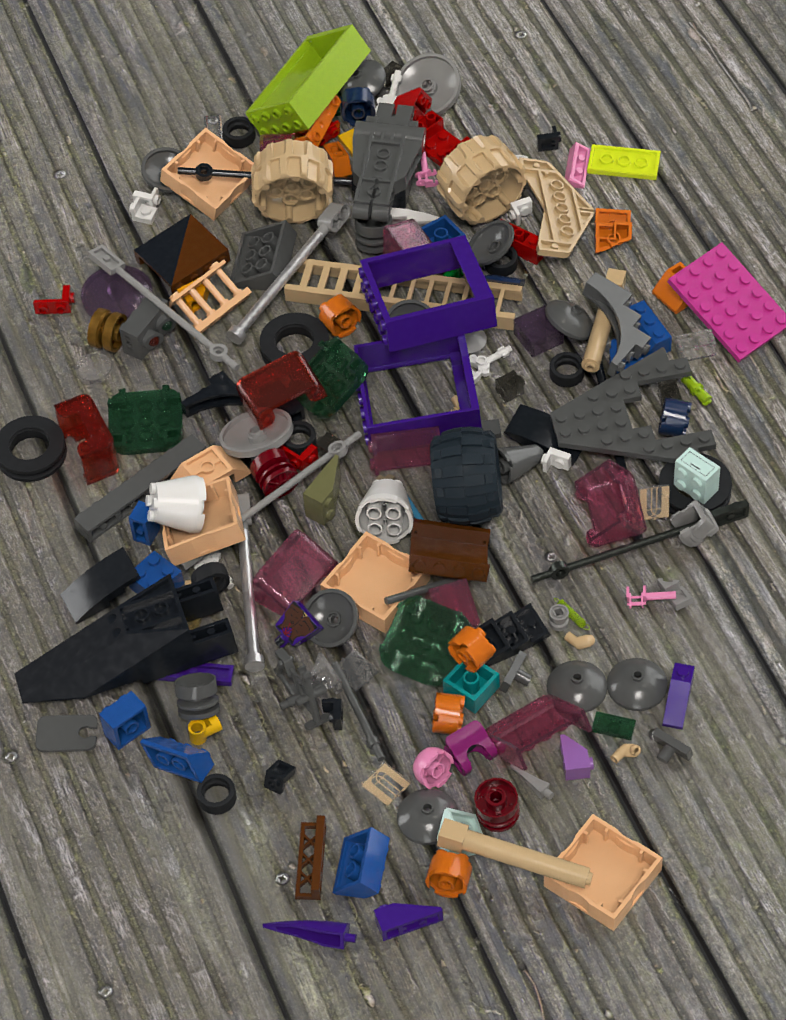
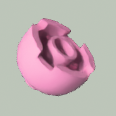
M428 747L422 750L416 756L413 763V773L416 780L428 789L435 786L437 788L441 787L452 774L449 770L451 763L454 764L453 757L438 747Z

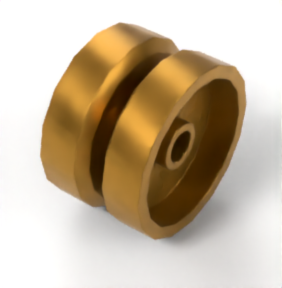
M98 308L91 317L88 326V344L95 348L103 347L109 352H117L122 346L119 329L121 324L126 322L127 316L119 312L112 313L108 309Z

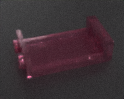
M439 427L371 434V441H368L369 453L373 452V458L370 459L371 470H375V476H378L379 471L431 465L430 443L434 436L440 435Z

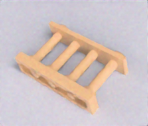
M222 260L220 263L216 261L209 267L210 270L180 293L176 291L169 297V307L171 308L177 304L193 323V327L201 334L248 299L252 293L248 287L244 290L238 289L224 273L222 268L226 263L225 260ZM217 274L233 293V298L230 300L225 299L210 282L209 278ZM203 283L220 303V308L217 310L212 309L195 289ZM188 294L206 312L207 318L203 321L198 319L182 300Z

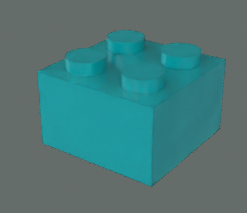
M462 662L460 665L457 664L443 679V693L465 696L464 707L476 714L500 687V674L485 664L477 672L472 673L465 669L467 666Z

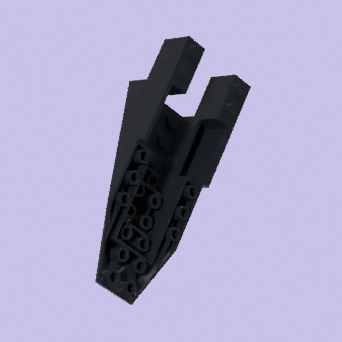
M168 574L14 673L22 703L85 699L141 679L146 684L239 652L228 618L189 630L187 622L224 610L213 576L175 589L171 575Z

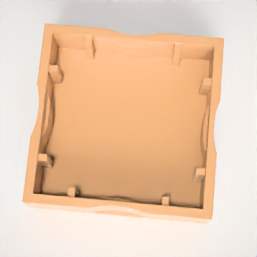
M205 127L189 143L185 150L177 154L162 168L160 182L206 216L215 220L251 185V179L246 177L212 176L208 181H200L195 175L178 174V167L196 168L197 165L206 163L212 169L251 172L254 162L233 150L225 141Z
M229 476L205 484L206 501H204L203 511L205 519L200 533H187L163 525L164 548L173 565L177 566L246 540L237 491Z
M366 531L350 549L345 559L336 565L323 580L320 587L321 591L325 589H339L349 594L357 605L359 619L386 634L416 596L389 605L385 604L384 598L426 585L430 581V574L409 572V554L394 549L389 543Z
M592 814L575 835L570 846L558 856V858L591 868L590 872L593 873L590 886L586 885L585 888H581L544 876V887L614 931L661 872L663 857L639 842L627 838L618 829Z

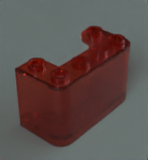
M82 394L55 404L54 409L57 422L63 431L64 438L66 439L67 436L72 437L75 442L85 440L78 445L77 451L81 459L84 472L83 477L87 486L115 475L119 471V463L114 440L93 399L87 394Z

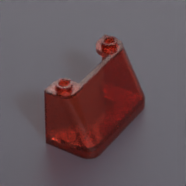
M292 351L240 378L236 383L237 392L246 412L260 430L267 428L274 422L275 415L273 409L305 393L309 400L318 401L327 396L324 387L310 365L298 351Z

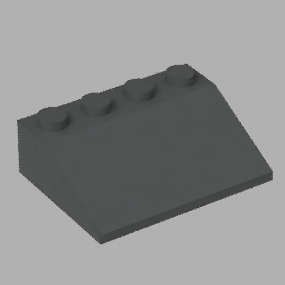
M286 220L243 232L230 280L237 288L245 289L248 287L249 289L267 290L291 260L297 236L296 231Z

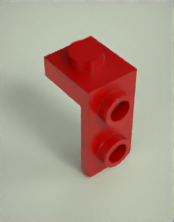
M63 285L62 299L33 300L35 313H71L72 303H75V293L71 291L70 285Z
M313 444L309 445L300 455L284 445L278 447V449L285 452L295 469L300 471L319 459L318 449Z

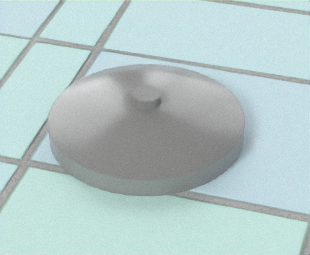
M437 53L421 54L409 60L401 68L402 80L401 83H398L395 96L420 87L432 98L431 107L426 113L432 110L436 114L441 115L456 102L461 90V76L455 64L446 56Z
M259 408L245 412L229 421L221 430L219 441L226 454L232 457H256L268 449L278 448L283 445L292 435L294 426L290 415L286 411L278 408Z

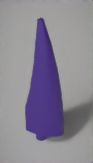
M295 920L262 924L263 928L308 940L324 947L344 949L346 942L356 943L357 934L349 933V923Z

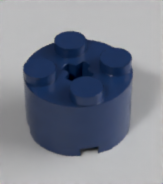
M354 87L343 91L341 115L344 121H347L354 127L356 120L366 121L367 116L375 117V99L369 88Z
M665 397L658 434L671 437L686 434V428H688L690 419L688 415L691 411L692 402Z

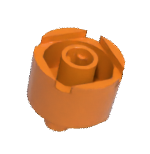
M338 294L327 302H323L319 307V320L334 336L343 338L355 331L357 322L360 323L361 311L342 294Z
M465 626L448 642L450 644L448 651L459 665L463 662L467 666L465 669L472 673L477 672L493 656L496 648L485 638V632L479 627L474 629L473 627Z
M436 692L432 722L433 733L451 735L461 728L465 696Z
M442 849L437 850L429 865L425 879L426 886L429 889L430 886L434 888V893L442 897L457 898L461 893L464 895L472 873L469 857L463 853L456 854Z

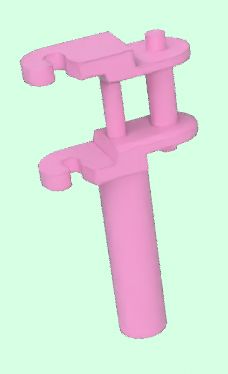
M424 151L420 160L422 171L415 173V178L418 179L416 185L420 187L425 186V188L435 187L439 184L438 180H435V183H433V180H429L428 177L435 176L437 171L433 169V172H431V169H428L426 152Z
M643 585L641 596H631L629 586L626 587L627 606L632 609V606L644 608L647 600L676 599V591L646 593V585ZM641 598L640 602H632V599Z

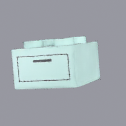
M689 447L675 461L674 485L679 490L689 494L694 500L705 504L719 489L720 466Z

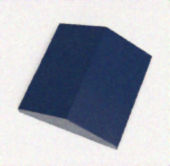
M485 275L487 282L522 286V289L525 284V279Z

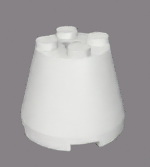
M191 475L150 483V495H146L145 499L146 506H149L148 521L187 533H200L205 519L203 511L204 501H206V486L203 477Z
M393 479L373 481L356 510L355 524L359 533L362 532L364 534L367 531L390 545L400 542V539L411 532L414 516L403 483L400 480Z

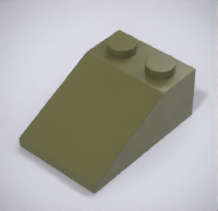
M334 455L303 492L305 516L323 526L334 518L341 482L338 455Z

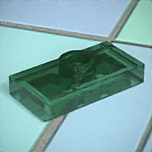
M596 711L592 732L631 741L636 720Z

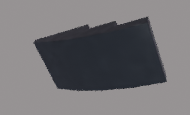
M522 404L519 405L504 431L506 435L522 445H538L546 454L550 447L570 453L572 466L582 451L558 447L550 414Z
M122 547L88 569L60 595L75 623L79 624L111 606L109 601L125 593L124 588L138 581L141 577Z
M531 603L515 613L511 610L497 620L491 618L478 626L485 632V638L496 648V652L485 663L487 666L515 656L520 650L524 651L551 636Z

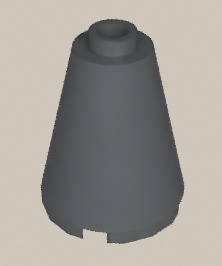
M536 444L499 447L501 484L512 483L541 463L544 454L542 448Z

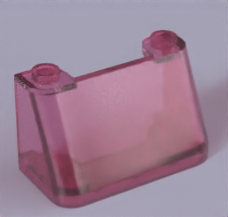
M608 459L574 482L577 497L588 503L593 529H589L586 532V540L589 545L600 547L638 536L646 531V523L636 482L629 470Z
M296 529L255 575L253 579L255 601L282 616L294 600L300 601L304 605L303 600L323 577L329 575L338 565V562L306 533Z

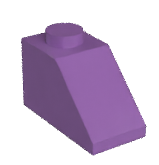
M560 735V749L565 780L590 778V770L594 769L593 758L588 756V750L568 736Z

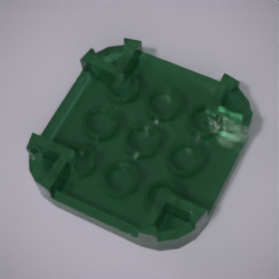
M335 336L326 342L321 340L317 344L321 349L298 375L292 372L289 376L291 382L288 391L318 419H327L333 416L360 387L368 374L367 363Z
M162 385L161 390L126 392V388L118 389L119 393L111 399L108 398V438L111 448L116 453L136 455L166 452L183 440V411L180 392L171 389L169 385Z
M415 595L408 597L398 604L397 613L383 644H380L381 660L384 666L399 675L428 687H443V679L458 664L448 651V646L450 645L448 642L465 626L472 627V624L459 611L440 605L423 596Z

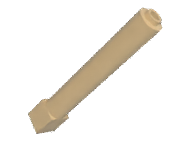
M608 268L606 279L624 289L626 271ZM599 307L581 363L582 368L591 373L597 372L600 368L612 327L609 319Z
M444 818L438 834L437 846L454 852L462 853V850L581 888H585L586 885L590 886L593 873L590 872L591 868L469 830V825Z

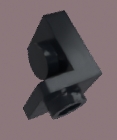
M552 126V133L537 135L538 152L558 149V142H561L560 131L557 132L556 126Z
M322 699L323 713H329V721L333 722L334 730H342V699Z
M278 759L266 770L264 787L275 793L282 794L285 783L295 774L296 767Z

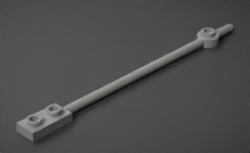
M103 244L88 251V257L109 275L112 276L116 273L207 347L209 349V357L213 361H223L234 371L239 369L240 365L228 356V348L225 345L213 344L124 270L125 263Z
M356 431L344 441L338 440L331 443L325 455L241 514L242 522L248 520L331 460L335 454L339 456V459L343 458L348 452L347 447L362 437L361 432ZM207 555L179 564V566L186 571Z

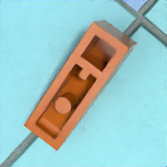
M335 141L324 144L323 149L328 153V159L333 163L334 177L347 178L348 175H352L349 155L341 143Z

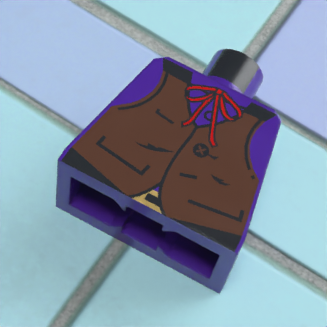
M294 600L275 625L281 634L274 641L280 648H284L288 643L292 646H300L324 628L300 601Z

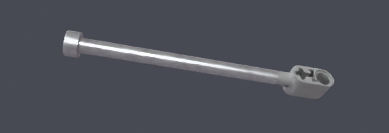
M335 202L328 205L317 220L318 229L240 323L232 325L227 331L226 335L233 343L240 345L247 337L246 331L328 232H337L351 214L349 205Z
M249 493L237 494L241 514L251 508ZM252 517L243 522L246 540L238 543L248 654L244 657V663L247 671L258 672L264 669L265 663L264 656L259 651L248 525H252Z

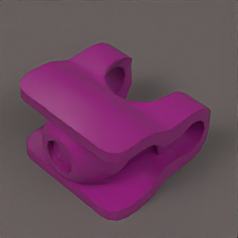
M476 720L447 736L445 740L444 750L452 755L454 766L463 776L471 773L472 770L471 762L467 757L469 753L479 752L488 760H492L498 754L496 746L484 727Z

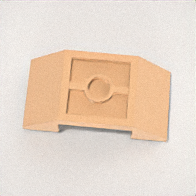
M212 445L182 462L171 479L197 475L203 477L205 484L230 476L236 483L250 475L251 472L240 458L226 454L221 446Z

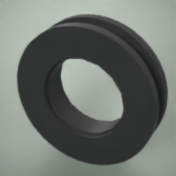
M306 313L280 315L268 322L261 332L260 349L262 359L268 368L281 375L302 376L320 368L328 358L330 343L327 328L318 318ZM294 334L305 335L313 341L312 346L300 354H287L277 348V344L282 338Z
M24 416L9 422L0 430V470L13 480L21 482L43 480L58 471L66 459L67 446L63 431L57 423L49 418ZM27 438H40L49 444L47 450L35 459H19L12 454L14 447L20 441Z
M700 453L720 466L718 491L705 504L699 502L711 512L718 507H724L729 504L732 478L729 470L722 462L712 456ZM667 462L659 475L658 495L662 504V488L660 487L669 486V513L673 515L678 511L684 510L694 499L685 497L676 489L674 485L675 463Z

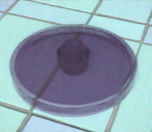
M125 265L124 270L153 293L152 285L147 275L135 267ZM103 269L93 273L85 281L81 290L83 308L91 317L98 308H104L112 313L119 312L125 314L128 319L132 311L136 310L140 305L142 299L146 298L116 273L111 276Z

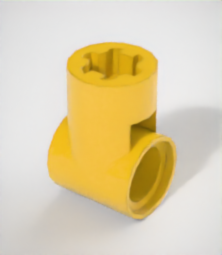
M216 715L203 720H192L188 724L189 740L194 745H202L206 742L207 737L222 730V725Z

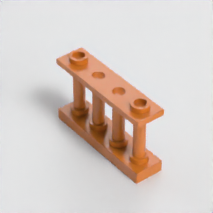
M336 95L308 130L281 135L278 142L285 139L307 140L318 147L342 101ZM307 132L306 136L301 137L302 133Z

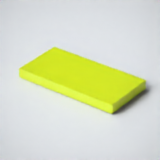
M592 144L587 173L657 180L661 151Z

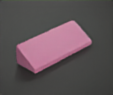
M577 142L569 150L565 179L574 188L583 189L585 187L591 149Z

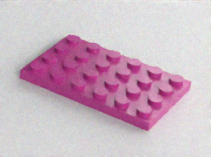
M723 242L670 277L667 281L738 363L786 330V313Z

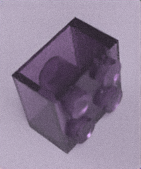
M545 305L513 319L514 335L531 357H535L564 343V334L557 330L547 319Z

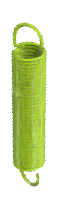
M563 599L558 601L557 604H563L568 608L569 618L580 628L586 626V621Z

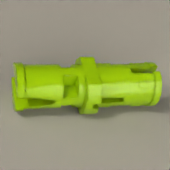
M692 376L681 378V382L690 390V394L696 396L704 406L712 402L711 398L713 397Z

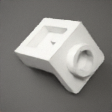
M154 187L151 194L135 190L132 195L133 202L136 197H139L143 205L156 207L161 202V195H159V189Z
M530 196L510 203L509 217L511 221L514 220L515 224L519 226L521 225V217L532 213V200Z
M136 197L134 203L132 202L129 208L133 221L150 225L153 224L158 214V208L141 204L139 197Z
M550 447L547 454L544 453L541 459L543 472L547 473L551 465L568 471L571 467V454Z

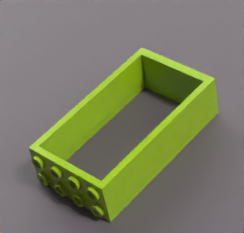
M353 24L307 36L245 112L246 116L264 139L308 130L370 53V48Z

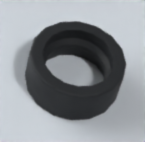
M242 116L230 118L224 123L222 129L225 143L232 148L248 147L255 140V126L249 121V118ZM236 129L248 131V133L242 136L230 134V132Z
M511 246L504 255L511 259L510 262L502 265L495 263L484 265L485 270L491 275L506 277L513 274L518 266L517 251Z
M562 352L555 355L550 361V378L552 382L561 387H573L582 382L584 378V369L581 366L582 358L572 352ZM561 365H572L578 371L571 375H563L557 372L556 369Z
M293 421L294 429L292 435L303 433L308 435L310 439L303 444H292L287 440L283 445L300 455L309 445L313 444L316 446V432L314 427L308 422Z
M209 562L193 571L191 582L194 583L212 576L216 577L214 581L218 593H221L228 587L230 577L222 563Z
M217 773L206 776L202 783L198 784L196 790L198 803L202 810L208 814L219 815L228 812L235 805L237 799L235 784L231 778L223 774ZM214 786L225 787L229 792L226 799L215 803L207 801L204 794Z

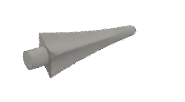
M514 764L510 765V768L527 783L540 800L544 796L549 800L553 798L554 793L549 789L550 783L525 772Z

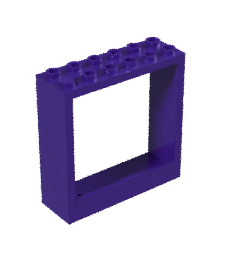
M465 235L360 260L361 267L358 268V272L363 281L360 283L361 290L365 294L366 303H369V309L371 314H373L375 324H377L379 335H382L383 345L387 346L390 352L497 326L494 295ZM459 268L462 269L472 291L473 298L390 318L378 288Z
M465 334L390 352L388 347L383 345L382 340L354 345L355 353H351L353 364H357L353 368L355 378L359 377V379H356L357 392L361 391L358 393L359 405H363L360 407L361 418L365 419L362 421L364 434H366V446L370 445L371 453L431 443L434 436L441 435L442 432L453 428L469 426L482 428ZM446 359L451 360L460 410L373 424L365 373Z

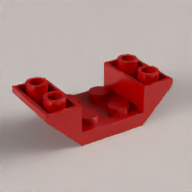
M432 110L416 120L419 127L426 128L424 150L426 156L440 167L446 155H449L458 144L470 140L466 136L460 141L445 130L443 118Z

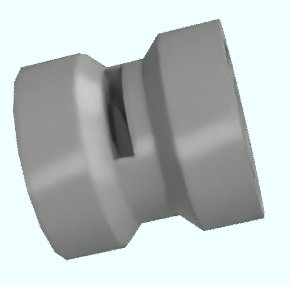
M555 604L549 610V626L555 631H563L568 627L569 610L565 605Z

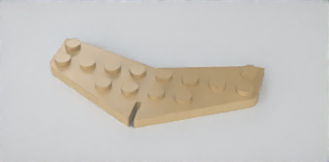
M519 157V161L525 167L524 175L527 177V183L544 209L536 246L537 255L568 258L593 219L595 210L551 163L544 160Z

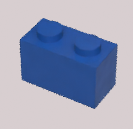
M138 501L129 516L132 537L134 541L151 546L161 529L160 524L148 521L149 506H146L145 502Z

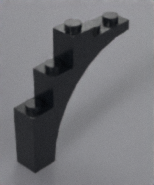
M224 371L209 378V386L202 388L199 392L181 402L183 414L187 418L198 412L215 407L246 406L257 409H282L290 415L292 422L305 419L304 406L279 380L262 388L250 375L235 384Z

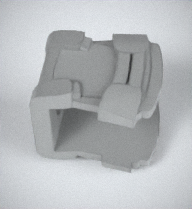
M697 500L692 501L684 510L676 512L670 518L675 528L701 518L695 525L680 531V540L689 547H697L705 541V537H711L719 530V526L711 512Z

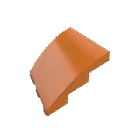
M595 209V254L632 239L631 210Z

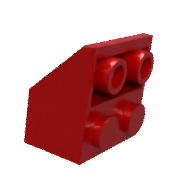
M418 87L397 96L393 104H395L396 110L398 104L414 106L413 121H416L430 109L432 98L422 88Z

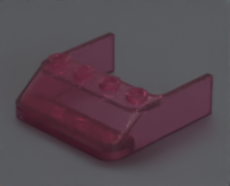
M551 694L537 698L485 729L496 746L500 758L524 771L528 768L521 753L533 749L537 743L550 739L551 735L567 729L569 725L577 726L587 732L593 730L584 709Z

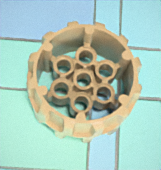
M476 135L472 139L458 144L443 159L444 162L436 174L439 183L437 185L438 193L459 219L466 220L470 225H476L477 223L487 224L506 214L510 209V203L520 199L522 190L527 183V177L524 175V165L494 135Z
M285 139L284 141L267 144L265 149L257 152L254 156V164L251 167L253 205L259 208L262 216L265 218L269 217L278 222L286 220L288 223L303 224L306 221L318 219L328 205L333 202V163L328 159V153L323 148H319L307 140Z

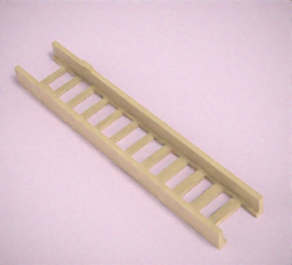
M306 259L296 271L303 273L300 285L285 284L284 287L286 301L321 305L336 295L342 294L359 310L370 312L365 294L360 293V283L363 281L359 276L358 268L361 265ZM312 274L321 275L317 287L308 286ZM430 275L393 284L389 297L382 296V299L388 311L394 304L412 299L415 288L427 289L425 300L421 302L427 304L430 308L447 304L450 292L463 294L461 301L466 300L468 295H471V297L473 295L466 279ZM329 277L338 278L335 290L325 289ZM346 279L356 280L352 292L343 291ZM487 282L494 298H498L496 306L497 326L492 328L515 331V313L501 312L500 310L503 299L522 301V286ZM398 285L410 287L406 299L394 298ZM433 290L445 291L442 304L430 302Z

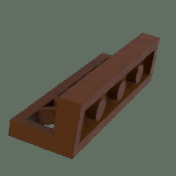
M317 815L316 823L301 822L295 899L321 900L327 827L325 816ZM306 829H316L315 836L309 839L305 835ZM311 845L314 848V854L308 858L304 854V850ZM310 864L313 867L312 873L306 876L302 869ZM308 882L311 885V893H300L301 887Z

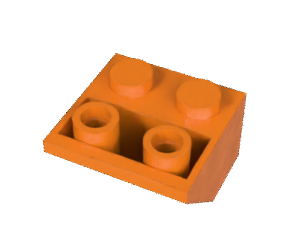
M682 262L667 269L652 290V294L675 314L687 308L688 305L667 281L686 267Z

